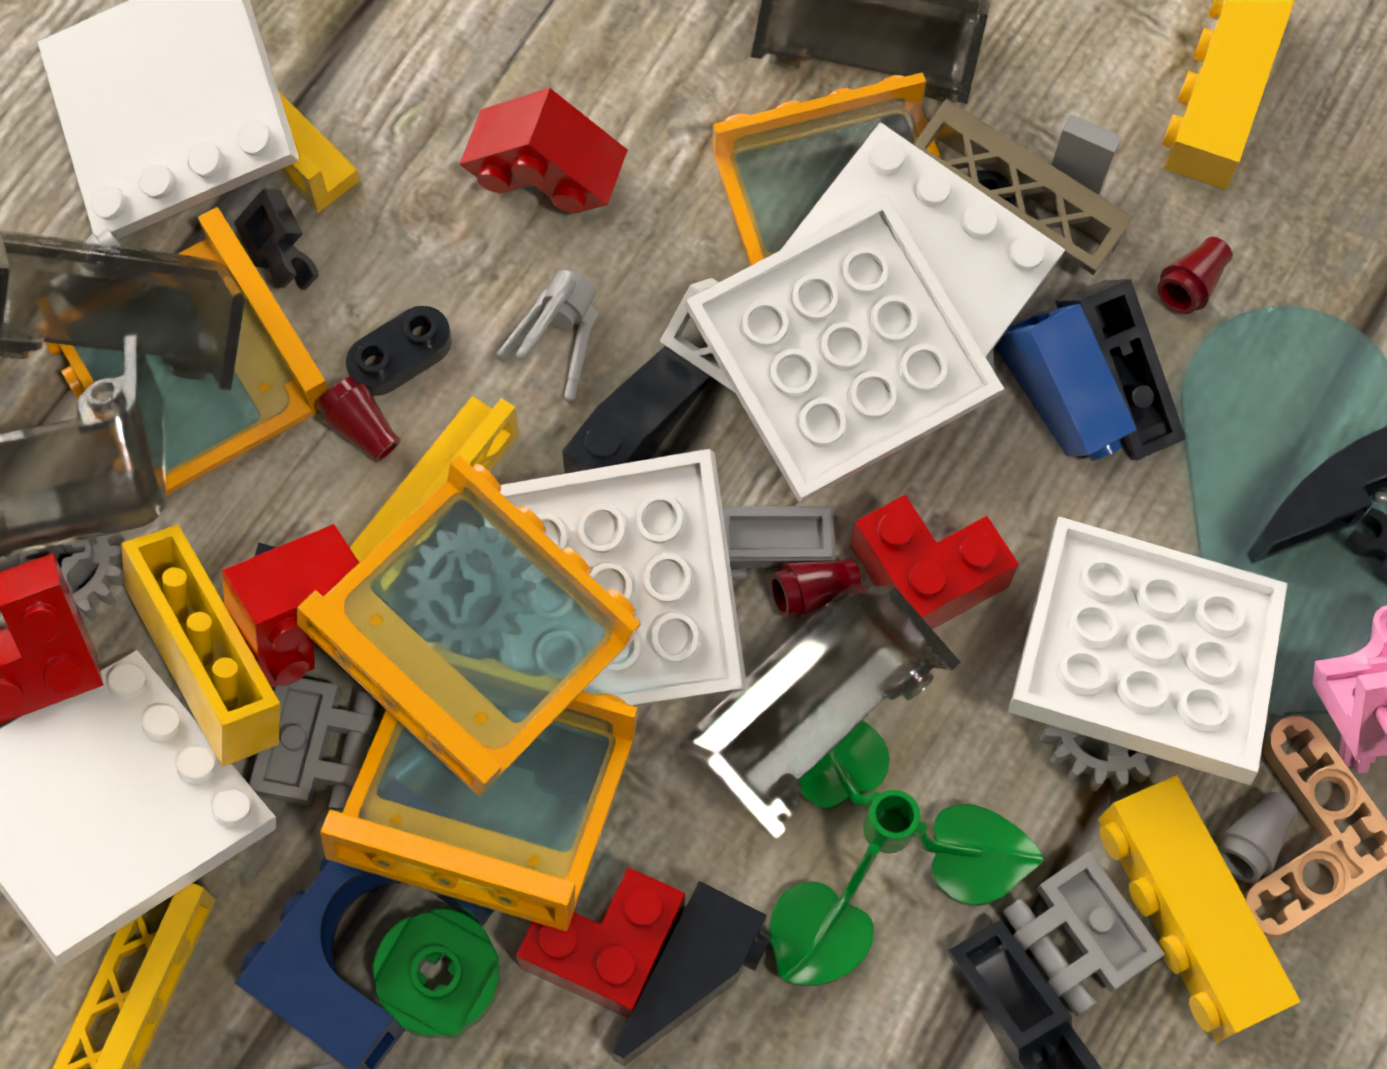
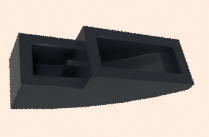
M1387 426L1357 439L1330 456L1298 484L1278 507L1248 551L1247 556L1251 564L1339 532L1358 523L1372 505L1369 496L1387 489Z
M1001 919L948 950L949 957L967 990L1015 1069H1102L1073 1029L1070 1013Z

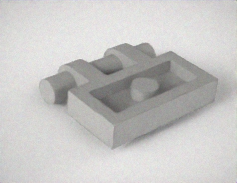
M301 678L287 686H276L274 693L281 704L279 745L257 754L249 785L259 797L310 807L312 806L317 783L329 785L334 788L328 809L342 813L367 756L370 741L374 740L381 721L376 718L380 703L370 693L358 692L354 710L351 712L337 709L341 694L338 685ZM331 732L347 735L340 764L323 761Z
M1090 851L1038 886L1036 890L1050 908L1036 918L1021 898L1002 912L1016 931L1013 937L1024 952L1029 949L1049 977L1048 985L1058 998L1061 996L1064 998L1076 1017L1097 1003L1082 982L1096 972L1110 993H1112L1165 955ZM1060 926H1063L1084 955L1071 965L1049 936L1050 933Z

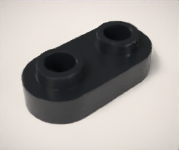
M430 306L409 308L351 346L346 356V368L349 377H352L358 385L365 383L372 396H381L392 392L441 361L448 354L452 344L448 320L442 312ZM419 326L431 328L430 332L424 336L412 334L413 330ZM374 355L384 358L376 366L365 364V361Z

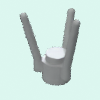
M570 270L558 271L548 290L544 289L535 306L496 354L497 359L500 361L507 359L523 339L524 342L518 349L516 357L521 361L527 359L550 324L565 330L571 329L574 324L579 325L564 394L565 401L573 402L576 397L578 383L580 382L590 331L599 315V312L590 306L597 292L595 286L587 278Z

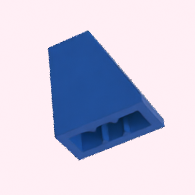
M1080 304L1036 313L1009 327L996 344L995 348L1066 456L1088 455L1090 461L1104 458L1122 448L1119 439L1137 430Z

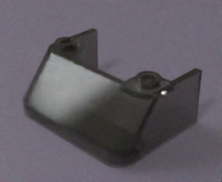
M762 0L751 57L762 59L766 54H770L769 63L795 69L800 68L801 60H812L815 58L889 75H902L904 77L923 72L926 80L925 87H927L926 97L943 102L948 99L953 103L967 104L991 3L985 0Z
M0 231L1 357L26 359L29 357L30 351L42 349L43 342L160 356L163 363L172 366L171 373L175 376L201 380L206 378L207 373H211L219 389H232L245 298L223 264L190 255L21 232Z
M136 334L124 336L125 376L100 379L92 383L78 399L77 418L0 434V557L141 528L153 522L163 512L166 504L164 399Z
M853 585L834 597L746 679L747 690L732 692L695 726L683 739L679 748L756 827L777 837L785 830L782 823L801 804L800 800L796 797L802 788V784L798 781L884 699L893 700L902 695L906 700H911L932 682L934 676L930 671L933 668L952 671L961 661L895 586Z

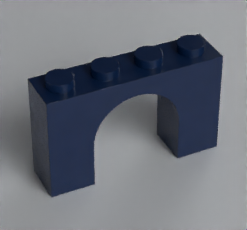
M394 780L391 781L383 793L381 791L377 792V796L382 800L449 819ZM324 855L319 867L320 874L306 892L304 890L297 892L287 902L280 916L281 924L267 942L261 941L257 943L245 956L240 966L242 974L235 981V984L249 997L346 1069H377L405 1030L393 1016L342 980L334 959V938L341 918L359 897L374 888L403 882L327 860ZM430 891L458 912L475 920L482 927L495 911Z

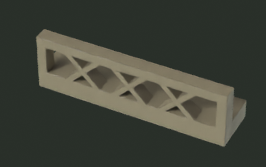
M948 99L943 102L914 143V146L1064 248V257L1092 275H1095L1111 250L1114 251L1119 245L1133 219L1125 211ZM936 138L965 157L944 161L928 151L927 148ZM979 165L985 170L1000 173L1007 178L1011 187L989 190L979 183L975 166ZM968 168L969 176L958 169ZM1022 195H1026L1056 214L1057 217L1041 220L1034 219L1025 213ZM1014 197L1015 206L1006 201L1005 198ZM1069 225H1073L1101 243L1093 256L1072 242ZM1060 227L1062 236L1051 228Z

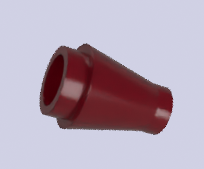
M1208 237L1200 246L1164 268L1160 274V282L1157 286V292L1161 301L1169 309L1179 314H1190L1195 310L1203 309L1207 305L1225 267L1232 260L1233 253L1230 246L1218 237Z
M347 377L334 385L317 405V408L324 414L322 422L368 454L375 463L386 458L401 442V439L390 427L365 383L358 385L352 377Z
M851 557L838 561L785 563L781 571L772 573L770 576L772 598L777 611L784 619L794 616L798 620H803L846 595L860 591L862 588L859 568Z

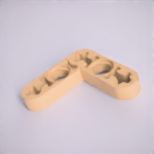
M1289 716L1281 719L1266 734L1263 742V754L1272 770L1323 841L1256 883L1243 895L1267 940L1282 937L1387 868V820L1319 727L1311 720L1302 716ZM1286 736L1291 740L1297 737H1301L1304 740L1306 746L1300 751L1301 756L1297 752L1287 755L1282 750L1281 746L1287 740ZM1319 760L1324 767L1316 770L1304 782L1299 774ZM1331 781L1342 789L1345 795V805L1342 810L1329 811L1318 804L1314 792L1318 782ZM1357 811L1361 818L1340 832L1336 824L1342 823ZM1373 837L1379 844V847L1373 852L1374 857L1368 854L1361 858L1354 847L1360 843V838L1366 840ZM1311 862L1320 863L1331 871L1334 885L1330 893L1326 895L1316 894L1306 887L1302 874L1306 864ZM1281 878H1285L1287 884H1285L1284 882H1282V881H1281ZM1290 890L1291 895L1296 900L1276 914L1280 925L1272 918L1262 921L1257 916L1255 911L1262 905L1258 897L1259 895L1267 903ZM1301 905L1306 908L1305 911L1301 909Z

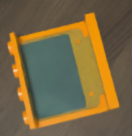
M923 72L906 77L902 75L890 76L878 84L854 90L851 88L837 89L825 97L805 102L788 101L777 106L775 109L752 115L744 113L735 114L726 118L723 122L713 124L712 153L750 266L782 249L880 122L914 145L928 125L922 108L926 85ZM933 140L927 150L941 158L936 142Z
M218 207L198 217L206 236L205 240L56 317L45 297L35 301L37 308L46 321L36 326L37 331L53 357L62 352L65 354L71 366L61 370L64 378L78 401L87 396L90 397L96 408V411L87 415L90 423L104 446L112 441L116 442L123 456L113 460V463L129 490L132 491L141 486L151 504L319 413L320 410L317 408V405L321 398L329 391L326 380Z
M458 455L450 463L447 480L324 597L315 590L297 607V625L480 797L627 647L635 637L641 622L635 618L636 610L626 597L614 589L606 591L590 576V567L577 552L569 547L559 548L544 534L546 528L534 512L522 505L516 508L500 493V484L486 468L479 464H475L472 467Z
M427 643L512 723L522 722L561 682L549 676L534 678L517 673L494 660L475 661L454 655L450 650L441 645ZM582 692L480 797L386 709L343 812L329 810L321 828L320 834L325 858L567 932L636 737L638 707L628 705L623 699L612 694L598 693L594 695Z

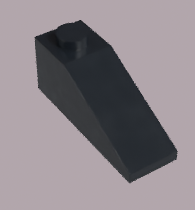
M1131 279L1103 280L1055 300L1057 309L1080 304L1137 428L1136 431L1121 438L1131 459L1137 461L1185 440L1186 436Z
M664 346L595 408L564 447L562 454L565 474L650 459L710 382L711 376Z
M699 881L612 1051L613 1061L626 1066L735 984L744 967L755 971L771 940L770 936L762 933L767 915Z

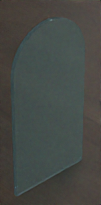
M1276 305L1239 314L1221 324L1205 338L1192 357L1184 375L1180 399L1181 417L1186 436L1184 441L1199 557L1287 583L1267 716L1326 714L1329 712L1312 684L1315 661L1344 657L1366 647L1370 642L1375 612L1387 605V585L1373 575L1382 562L1374 556L1361 557L1354 554L1347 548L1344 542L1354 530L1362 533L1366 538L1376 539L1374 531L1363 524L1361 520L1371 508L1378 509L1387 515V504L1375 502L1373 495H1370L1371 507L1358 523L1352 527L1251 564L1247 553L1278 507L1305 477L1330 456L1357 439L1387 426V358L1362 332L1337 317L1310 308Z

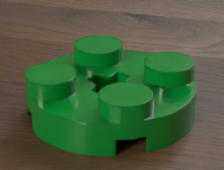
M449 909L431 910V913H421L414 918L410 916L398 922L380 943L373 964L376 993L383 1009L393 1016L406 1032L422 1038L443 1037L450 1039L462 1035L467 1029L479 1023L489 1012L497 997L500 986V959L487 932L469 916ZM441 957L449 959L451 962L448 971L454 976L448 986L440 984L435 990L425 988L427 977L420 972L422 966L426 962L436 965Z

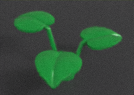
M817 697L813 698L804 709L792 737L789 764L793 783L805 800L817 808H835L848 797L853 805L857 807H870L863 824L864 836L869 846L839 898L829 886L823 883L804 882L790 887L777 900L770 917V942L779 978L787 984L796 986H819L831 983L851 973L865 959L873 942L874 925L867 913L849 905L879 852L887 854L897 853L908 846L912 837L916 838L925 851L936 853L931 863V876L936 886L951 900L969 906L987 905L1003 898L1025 877L1036 870L1043 861V855L1038 847L1015 824L987 808L972 804H958L941 810L933 823L935 841L931 840L926 833L927 825L924 822H920V809L912 796L900 790H887L882 793L874 791L883 783L890 762L889 750L881 735L862 719L838 710ZM870 792H872V793L870 794V796L861 795V794H864V793H870Z

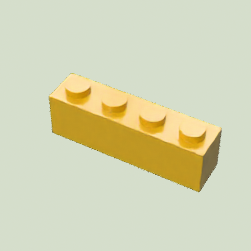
M1213 0L1207 17L1216 19L1217 22L1214 30L1203 29L1192 58L1201 61V67L1198 73L1188 71L1177 102L1187 105L1183 117L1175 114L1172 115L1162 142V146L1171 148L1165 170L1224 190L1227 189L1240 162L1295 0Z
M179 524L121 543L124 588L221 767L279 745L281 704Z
M1178 775L1114 802L1098 818L1101 825L1099 830L1100 838L1105 850L1112 859L1121 862L1131 881L1129 883V892L1134 905L1143 916L1150 917L1161 938L1159 946L1165 953L1162 957L1173 973L1180 974L1191 995L1189 1006L1196 1022L1204 1031L1211 1033L1216 1044L1301 1002Z

